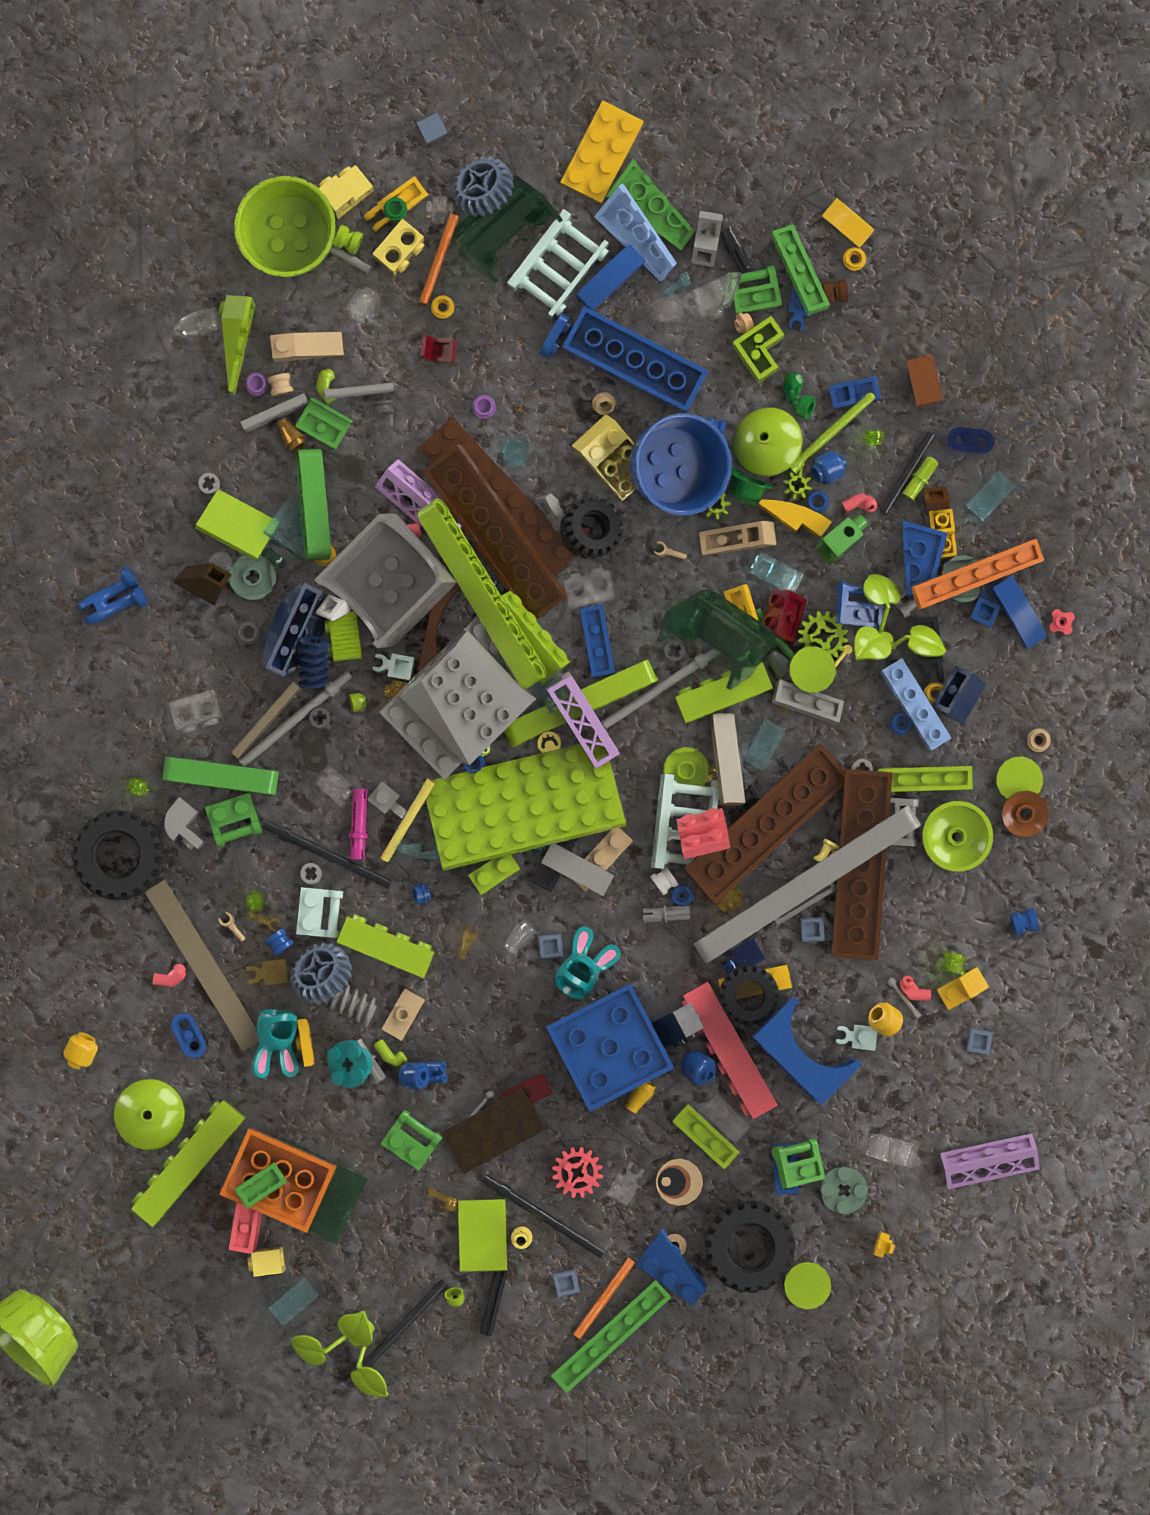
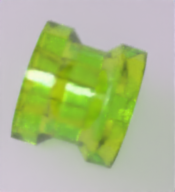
M944 952L945 963L941 966V970L964 975L963 963L967 960V956Z

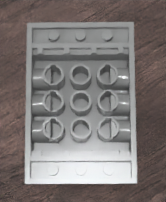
M476 615L378 713L445 780L461 763L470 765L536 699L531 693L541 682H537L528 689L523 688L517 682Z

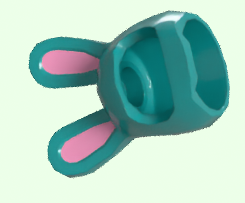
M580 927L576 930L573 937L571 955L555 974V984L559 990L565 995L578 1000L587 997L592 991L599 974L616 964L621 957V951L618 946L612 944L607 945L594 960L586 956L593 940V932L588 927Z
M262 1010L257 1018L256 1029L259 1047L251 1064L252 1073L258 1079L267 1077L270 1069L271 1055L276 1050L280 1072L286 1077H293L298 1073V1062L292 1049V1042L297 1029V1015L286 1010Z

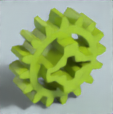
M817 611L816 618L809 615V623L804 621L801 623L805 629L798 630V634L803 635V638L799 639L798 643H804L805 646L803 648L811 647L810 644L815 643L837 658V650L842 652L845 650L841 644L848 643V639L843 638V635L847 634L848 630H842L843 624H836V615L833 618L829 617V611L825 613V616H821L820 611ZM825 621L834 625L836 629L832 630L827 627ZM816 623V631L808 635L809 628ZM820 631L831 635L826 639V642L816 638ZM839 638L837 645L830 650V642L833 639Z

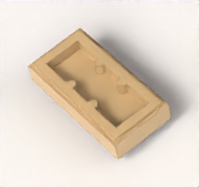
M404 989L382 1030L402 1041L425 999Z

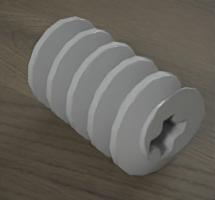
M346 986L343 989V993L338 992L336 999L329 998L328 1003L331 1002V1010L339 1006V1014L341 1015L348 1010L347 1018L351 1019L356 1014V1022L358 1023L365 1018L364 1026L368 1027L377 1009L374 997L367 1002L366 993L359 998L357 989L351 994L349 993L350 986Z

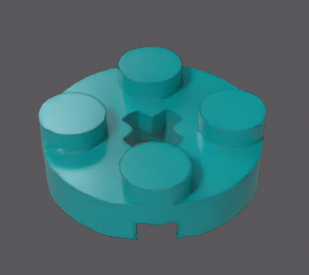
M342 1041L328 1050L327 1065L334 1084L353 1088L367 1081V1076L372 1071V1058L366 1048L363 1049L358 1041ZM347 1058L350 1062H353V1066L350 1069L346 1064Z

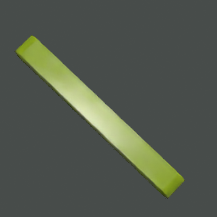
M435 499L418 511V519L517 682L523 688L528 689L546 677V669L449 509L442 500Z

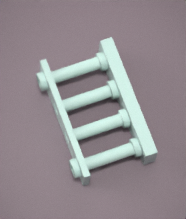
M565 209L562 210L507 282V286L514 292L518 288H524L551 308L548 313V317L551 320L555 315L559 317L567 307L565 302L598 260L602 262L609 252L606 240L598 246L574 228L570 222L571 214ZM560 233H567L593 253L586 265L557 244L556 238ZM546 251L549 253L552 251L579 271V274L572 283L543 262L542 256ZM532 269L535 271L539 270L565 290L558 301L529 281L528 274Z
M661 775L651 868L664 869V865H667L668 862L688 865L695 858L684 859L682 854H673L666 850L667 841L671 839L681 840L678 830H672L669 827V818H673V816L684 817L686 814L696 815L707 810L675 807L674 804H671L672 794L675 795L677 792L709 796L708 809H717L718 800H720L718 780H712L711 787L677 783L674 780V775Z

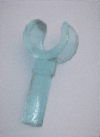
M687 272L677 275L678 283L662 292L663 297H667L676 290L689 287L691 285L690 275Z

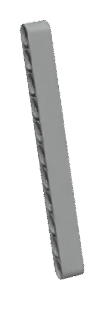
M907 805L693 944L705 964H707L918 828L921 823L910 806Z

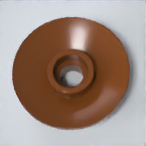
M1032 791L1014 793L1006 800L1002 809L1004 825L1011 833L1020 837H1030L1038 834L1044 829L1049 818L1047 803L1039 794ZM1024 808L1029 810L1026 816L1020 814V811Z

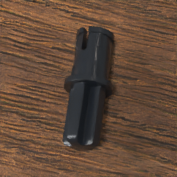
M731 226L721 231L720 235H722L729 249L728 254L732 255L739 271L742 273L750 270L752 264L744 250L745 245L741 244L734 227Z

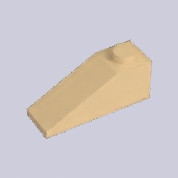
M342 332L270 335L274 363L344 356Z
M758 521L699 532L702 555L751 550L777 545L774 522Z

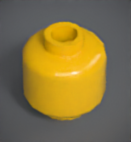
M881 1002L876 1004L869 1012L868 1023L876 1032L890 1037L895 1035L902 1027L903 1015L889 1003Z
M83 1032L78 1033V1035H72L63 1053L65 1059L68 1060L67 1064L75 1069L90 1066L98 1050L95 1038Z

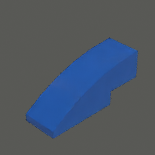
M629 244L575 296L587 308L594 311L623 286L625 281L635 274L646 260Z
M1013 575L991 589L1003 608L1004 614L1027 649L1047 637L1034 610Z

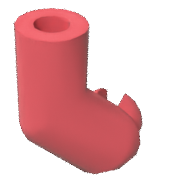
M858 493L841 503L846 513L857 507L867 512H874L877 509L876 500L863 493Z
M175 964L173 970L167 975L154 973L153 985L176 986L185 978V966Z
M911 976L902 978L900 988L909 1000H931V990L919 989Z

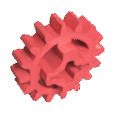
M571 1147L570 1154L562 1151L564 1158L557 1157L555 1160L559 1163V1166L552 1167L553 1170L557 1171V1174L552 1176L553 1179H559L560 1181L556 1187L563 1186L564 1195L571 1191L572 1198H575L576 1193H580L583 1198L585 1195L584 1191L592 1194L593 1190L591 1187L593 1185L596 1187L600 1186L596 1179L603 1178V1175L598 1173V1170L603 1168L602 1165H596L599 1157L597 1156L592 1159L590 1157L592 1151L589 1150L585 1154L583 1153V1147H580L579 1152H575L574 1147ZM575 1156L582 1157L579 1162L571 1163L567 1161ZM589 1162L594 1170L593 1177L587 1173L586 1166ZM584 1163L582 1166L583 1177L578 1176L571 1182L573 1178V1171L571 1169L573 1167L577 1169ZM562 1168L568 1171L569 1178L566 1183L562 1178ZM584 1181L588 1184L582 1188H573L577 1182Z

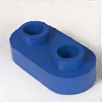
M563 313L559 316L539 354L546 358L550 355L555 356L561 345L558 343L561 335L566 336L572 326L569 323L570 317Z
M187 1013L176 1015L172 1020L171 1026L183 1052L191 1058L200 1057L206 1050V1042L195 1019ZM183 1020L188 1022V1028L185 1030L180 1027V1022ZM193 1041L199 1044V1048L195 1051L190 1047Z

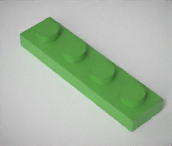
M794 225L772 231V240L807 316L828 309L830 306L829 301Z

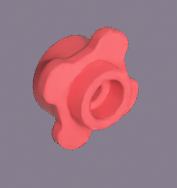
M1059 609L1052 612V623L1049 625L1052 632H1063L1065 635L1072 632L1071 624L1075 619L1072 612L1063 613Z

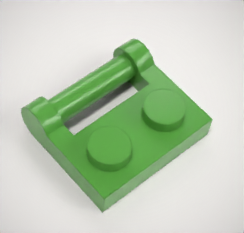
M774 265L767 266V269L737 275L736 273L728 274L736 314L782 306ZM765 278L770 280V284L744 289L738 288L739 283Z
M250 793L205 807L217 847L224 846L226 842L253 833L256 835L263 833ZM248 818L251 819L252 824L221 834L220 827Z
M404 1109L381 1142V1145L419 1171L443 1136L438 1132L436 1134L411 1117L410 1112ZM403 1123L431 1141L430 1144L426 1147L400 1129Z
M809 1138L802 1143L786 1147H773L772 1156L777 1163L782 1189L825 1179L819 1147L815 1138ZM805 1151L809 1153V1158L790 1163L787 1161L786 1156Z

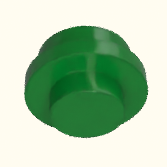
M397 197L387 200L384 205L386 217L392 221L403 219L407 213L406 203Z

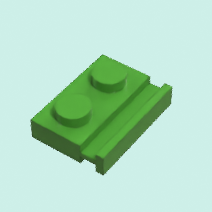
M311 398L295 427L332 449L337 450L353 420L320 401Z

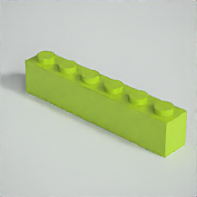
M223 1100L221 1103L219 1101L214 1103L208 1111L211 1113L206 1121L201 1119L193 1128L196 1133L192 1138L186 1137L178 1146L180 1152L175 1157L171 1155L162 1165L165 1168L160 1175L155 1173L147 1183L150 1186L145 1193L140 1191L132 1200V1203L135 1205L131 1210L151 1227H154L246 1119L244 1115L226 1100Z

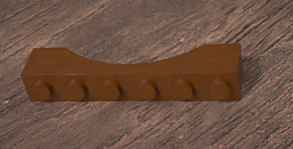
M439 559V561L449 570L444 560ZM458 583L425 615V618H428L429 621L427 628L423 627L420 641H424L422 651L418 650L415 664H419L418 673L438 654V625L448 602L461 589ZM413 673L412 679H413L418 673Z

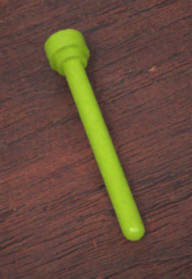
M873 393L866 394L807 447L789 468L791 472L797 476L800 471H803L805 462L873 402L875 395Z

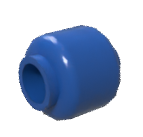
M827 451L814 458L811 473L818 483L821 482L824 485H829L844 477L847 463L843 455H838L834 451Z
M699 1050L693 1051L683 1058L682 1073L691 1082L700 1086L714 1079L716 1063L704 1052Z

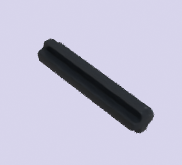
M508 1269L507 1271H495L480 1329L482 1335L491 1336L493 1333Z

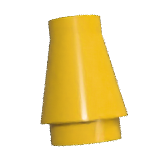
M648 1081L631 1090L625 1107L631 1112L637 1113L655 1094L654 1089L656 1086Z

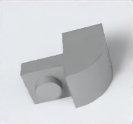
M700 211L691 263L714 267L723 218L722 214Z
M181 797L176 800L166 814V832L173 841H176L181 835L183 837L181 842L191 850L193 847L200 849L205 842L187 828L199 812Z

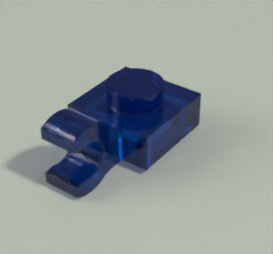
M753 938L734 949L733 952L736 957L724 963L722 967L728 973L740 965H756L764 960L765 957Z

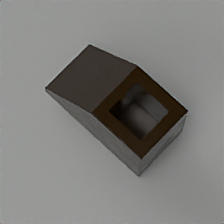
M213 563L187 566L176 578L174 584L215 606L225 593L232 574Z

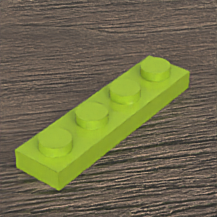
M972 766L878 769V771L893 772L891 792L973 790Z

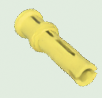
M522 1226L514 1229L511 1235L512 1244L518 1249L527 1248L532 1242L531 1231ZM520 1236L525 1238V1241L522 1244L519 1240H517V1238Z

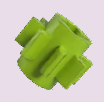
M802 471L799 472L798 476H794L792 472L789 473L791 480L783 481V484L788 486L784 494L791 493L793 500L799 495L805 499L804 491L812 490L810 486H807V482L811 478H803ZM796 480L801 481L800 485L804 487L800 488L799 491H795V487L791 485V483L795 484Z
M725 493L718 500L721 502V510L718 508L712 510L711 507H707V518L715 515L716 520H719L721 513L726 516L728 515L724 508L730 506L731 502L724 501Z

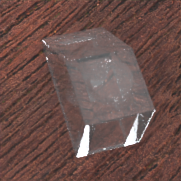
M730 272L692 290L701 317L710 316L711 319L724 315L723 310L731 307L742 277L740 272Z
M367 287L364 290L358 288L347 305L346 312L348 317L370 326L381 301L380 297L376 296L377 292Z

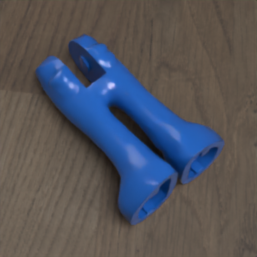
M129 566L121 570V578L118 581L89 595L77 605L79 612L95 606L97 612L84 619L87 625L101 622L133 605L145 607L149 604L140 586L134 588L130 593L125 594L121 598L107 603L108 599L139 585Z

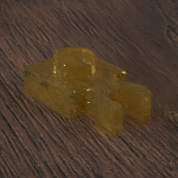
M286 959L263 961V969H259L256 966L246 968V971L253 970L256 972L254 979L247 980L249 984H255L263 978L265 985L289 982Z

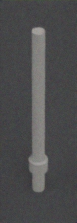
M717 645L705 654H699L694 658L693 662L602 720V724L606 729L694 671L699 668L702 670L709 665L708 662L724 653L721 647Z
M346 670L333 682L329 681L324 686L325 689L239 759L240 763L246 767L313 709L318 707L328 697L336 695L339 692L338 689L352 678L349 672Z

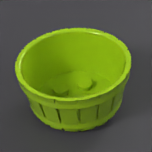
M278 176L264 180L246 194V197L242 199L237 209L238 213H236L234 228H236L235 238L240 246L239 249L244 257L249 260L248 262L264 273L277 277H294L305 274L318 266L332 247L336 225L331 204L318 187L304 179Z
M23 1289L13 1291L8 1297L0 1301V1348L31 1377L44 1386L53 1388L78 1348V1343L73 1336L71 1327L46 1301L35 1294L31 1295Z

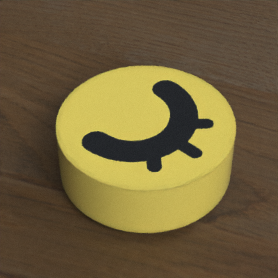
M544 732L538 739V748L542 753L560 749L561 747L560 737L554 732Z

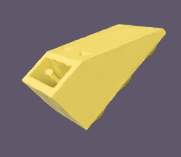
M605 414L572 447L621 501L626 499L636 489L630 474V456L635 443L614 419Z

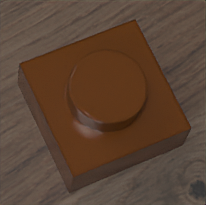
M947 487L923 489L926 510L949 509Z

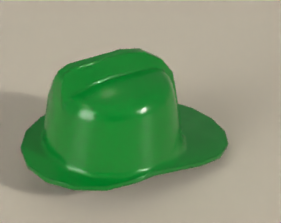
M733 467L731 469L730 490L732 495L741 502L754 506L758 505L766 489L773 488V485L752 478Z

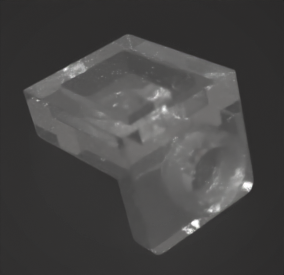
M332 767L328 769L316 784L337 803L340 800L344 802L353 792L350 790L353 785Z

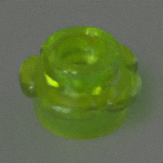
M865 431V438L863 440H867L868 445H882V440H886V438H884V431Z
M130 778L129 784L126 785V788L130 790L129 793L132 795L143 796L144 792L149 791L147 787L148 781L144 779Z
M252 890V894L247 895V908H251L253 913L263 910V893L256 892V890Z

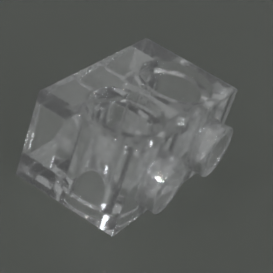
M604 568L590 570V575L581 576V573L571 574L567 576V580H563L565 592L568 596L569 610L615 600L609 570L604 571ZM602 579L607 583V587L603 591H597L593 586L594 582ZM573 585H581L584 588V593L581 596L572 595L570 590Z
M214 689L168 702L177 731L182 730L183 733L195 731L196 726L200 724H205V727L218 724V719L223 718ZM205 703L213 704L214 711L212 714L203 715L201 709ZM185 709L190 710V720L181 722L179 719L180 712Z
M871 1132L865 1155L913 1168L919 1145Z

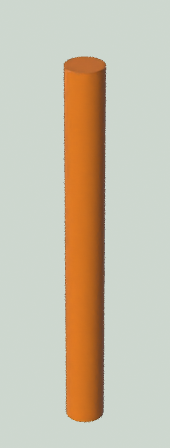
M450 213L419 299L422 303L428 304L456 227L458 215Z
M629 1257L626 1259L573 1335L579 1339L583 1337L634 1266L635 1261Z

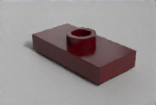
M543 1072L500 1093L502 1098H505L524 1087L532 1103L553 1094Z

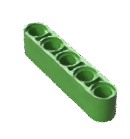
M298 449L296 451V469L304 556L306 560H329L331 557V543L321 449Z
M165 757L162 780L276 795L279 772Z

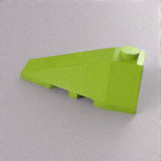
M227 295L226 300L221 301L219 314L222 315L228 390L231 395L236 393L256 306L253 298L248 296Z

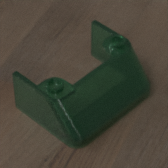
M513 176L514 188L511 189L512 196L506 197L507 203H502L500 209H493L492 214L486 212L484 217L479 214L475 217L468 214L455 227L451 238L453 244L464 256L494 283L498 279L492 271L497 267L499 260L495 253L527 223L534 226L542 225L549 216L559 223L563 221L546 197L518 176Z
M703 589L666 611L657 641L661 643L672 635L677 636L684 642L701 638L733 660L729 668L731 675L726 686L727 689L731 690L752 676L772 647L776 635L773 630L718 593L709 589Z

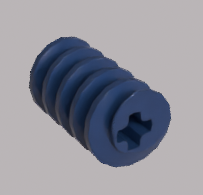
M304 636L300 642L307 645L301 646L300 651L306 654L299 656V659L304 661V663L299 664V668L304 671L299 672L298 676L305 680L299 681L298 685L307 689L323 687L328 683L326 676L328 675V649L330 644L327 640L320 637Z

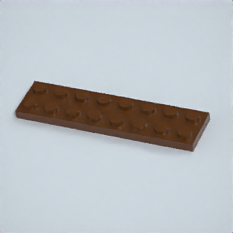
M451 417L418 447V450L432 464L456 445L461 444L550 571L556 576L576 557L572 554L574 550L572 548L568 550L565 547L568 543L566 540L562 542L561 533L555 531L548 519L459 423Z
M461 444L456 445L423 470L428 480L506 590L517 595L525 609L531 612L536 617V620L569 597Z
M819 744L727 828L731 848L696 856L683 870L713 904H716L844 786L845 771L822 744Z
M846 769L840 848L889 817L893 772ZM887 848L837 879L832 957L879 959Z

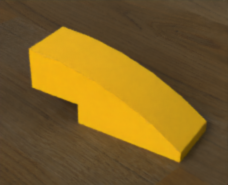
M761 499L758 507L794 533L802 526L820 539L832 523V521L821 514L790 502Z

